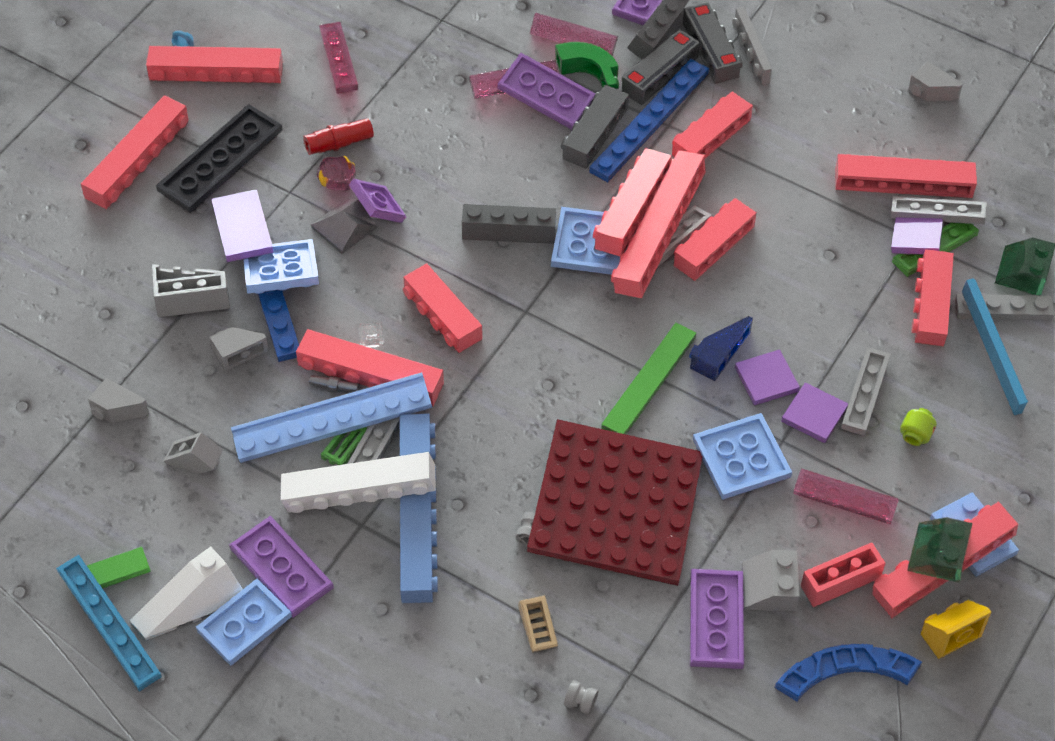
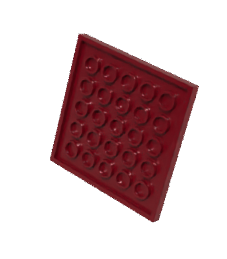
M557 419L526 552L678 586L702 461L700 451Z

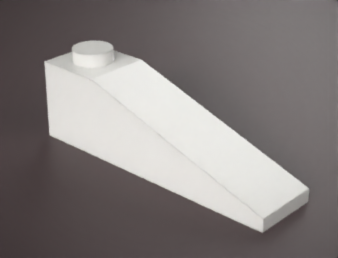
M210 546L175 575L130 620V623L145 640H149L173 631L177 626L190 621L194 623L202 620L201 617L214 613L243 589L227 563Z

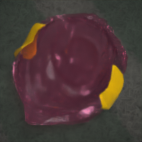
M346 156L326 157L320 163L316 175L322 186L334 191H347L351 188L349 184L356 177L355 164L350 162Z

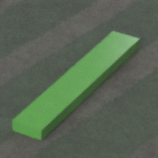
M678 323L673 325L602 422L601 429L622 434L628 433L695 340L696 332Z

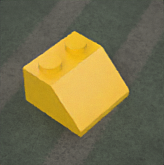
M966 600L961 604L958 602L953 603L945 612L939 615L935 613L924 620L920 635L936 657L940 659L982 637L991 611L988 607L970 600Z

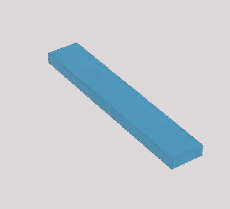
M974 278L968 279L962 289L963 297L1013 414H1022L1028 402L978 284Z
M77 555L57 567L58 574L138 691L140 692L162 677L160 671L82 558Z

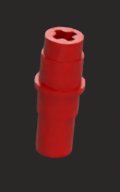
M365 118L347 124L327 125L325 129L304 135L303 141L309 155L331 150L336 152L339 151V148L352 145V143L373 138L374 131L371 121Z

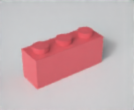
M869 543L804 571L800 587L812 606L816 607L875 581L882 575L885 561L874 544Z

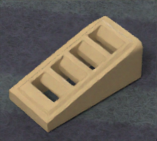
M545 595L519 601L518 607L531 651L536 652L558 647ZM540 608L541 611L539 613L534 614L528 613V610ZM543 617V622L531 624L530 620ZM546 627L547 631L533 633V629ZM549 637L550 641L536 644L535 639Z

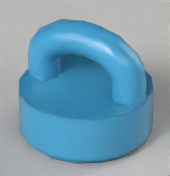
M182 31L173 32V46L194 47V40L191 34Z

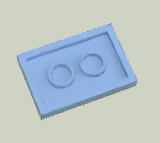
M972 492L932 513L930 520L942 535L946 532L951 533L965 519L969 518L971 520L977 516L984 506ZM1010 539L968 568L977 577L1017 555L1019 549Z
M256 579L196 626V629L211 647L232 666L290 619L292 615L291 611Z

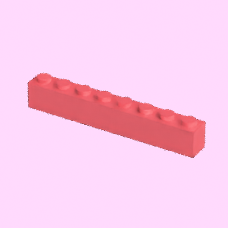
M678 150L675 158L671 159L667 173L662 176L659 189L654 191L653 200L650 205H647L642 221L638 222L636 233L630 237L626 252L621 254L620 263L617 269H614L612 272L611 282L614 283L615 293L637 298L643 297L666 248L671 242L673 234L679 226L683 214H685L706 173L704 155Z

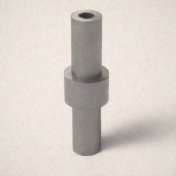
M311 375L309 379L310 385L325 387L328 391L355 392L359 389V384L341 381L338 377L330 376L325 378Z

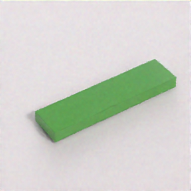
M952 222L942 228L940 251L950 252L977 236L979 230L969 223ZM898 254L893 257L892 262L909 277L917 272L918 258H923L924 254Z

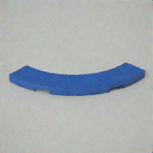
M871 644L839 645L817 651L812 656L794 664L776 682L775 688L798 702L817 683L829 677L850 672L876 673L898 680L908 686L920 668L922 661L898 650L873 647Z

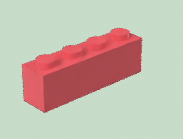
M731 92L726 97H722L712 109L706 110L700 119L693 121L682 134L679 133L672 141V156L675 157L679 150L704 155V158L708 157L751 120L753 105L734 92Z
M736 198L728 204L725 203L714 217L707 219L700 230H695L691 234L689 240L677 246L674 251V267L696 281L754 228L757 212Z
M925 249L923 258H918L917 272L921 273L920 278L916 279L915 292H919V297L915 298L913 312L917 313V319H913L911 333H916L915 343L944 346L948 335L954 253Z
M427 263L403 277V292L405 296L415 302L418 311L423 316L426 315L429 318L432 327L443 334L446 343L450 347L453 346L460 353L482 340V325Z

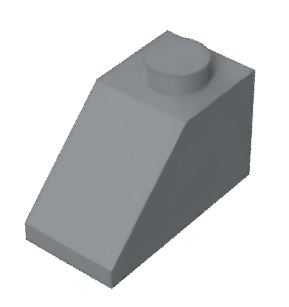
M927 61L911 75L908 90L925 102L957 101L960 97L963 83Z
M231 327L224 331H219L210 337L212 350L225 371L269 351L267 338L262 333Z
M107 378L88 398L91 413L100 420L105 419L110 423L146 417L149 414L146 399Z
M200 432L174 441L163 462L201 474L213 471L219 465V458L223 449Z

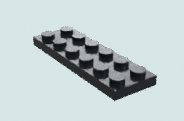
M250 104L246 105L156 185L157 191L191 213L283 131L282 124Z

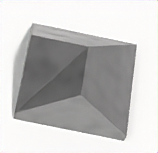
M358 198L343 201L311 225L313 230L341 254L377 229L373 219Z

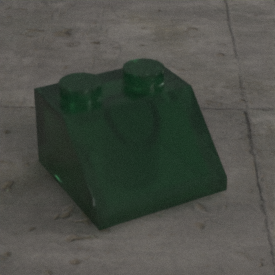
M1032 237L1005 245L995 284L1041 295L1049 273L1055 243Z
M948 517L919 522L907 571L960 583L973 523Z

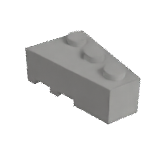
M152 264L154 300L158 317L230 308L225 271L195 269V272L182 271L181 267L175 266L173 270L161 269L159 265Z

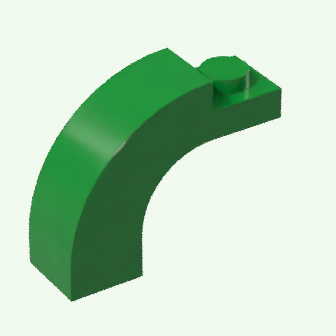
M567 42L555 45V61L561 75L576 72L588 73L599 80L602 88L607 85L614 89H619V66L613 56L596 45L584 42Z

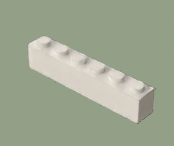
M424 452L281 474L280 500L288 513H300L304 510L326 509L330 506H348L357 502H374L378 499L400 498L412 494L423 495L427 492L436 491L435 463L430 453Z

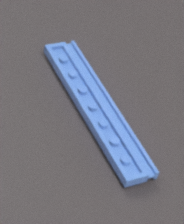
M418 373L231 427L238 459L242 463L400 417V415L430 409L432 404L423 374Z

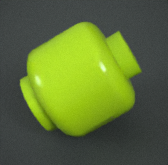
M925 408L908 411L900 427L903 439L913 446L928 443L937 426V422L932 416L933 414Z

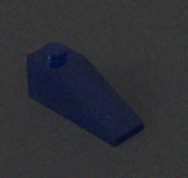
M748 316L705 337L698 346L695 345L689 354V358H691L690 369L716 381L750 334L753 318Z

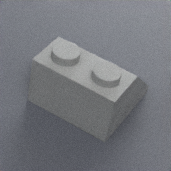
M769 550L742 562L744 610L796 612L799 601L796 550Z

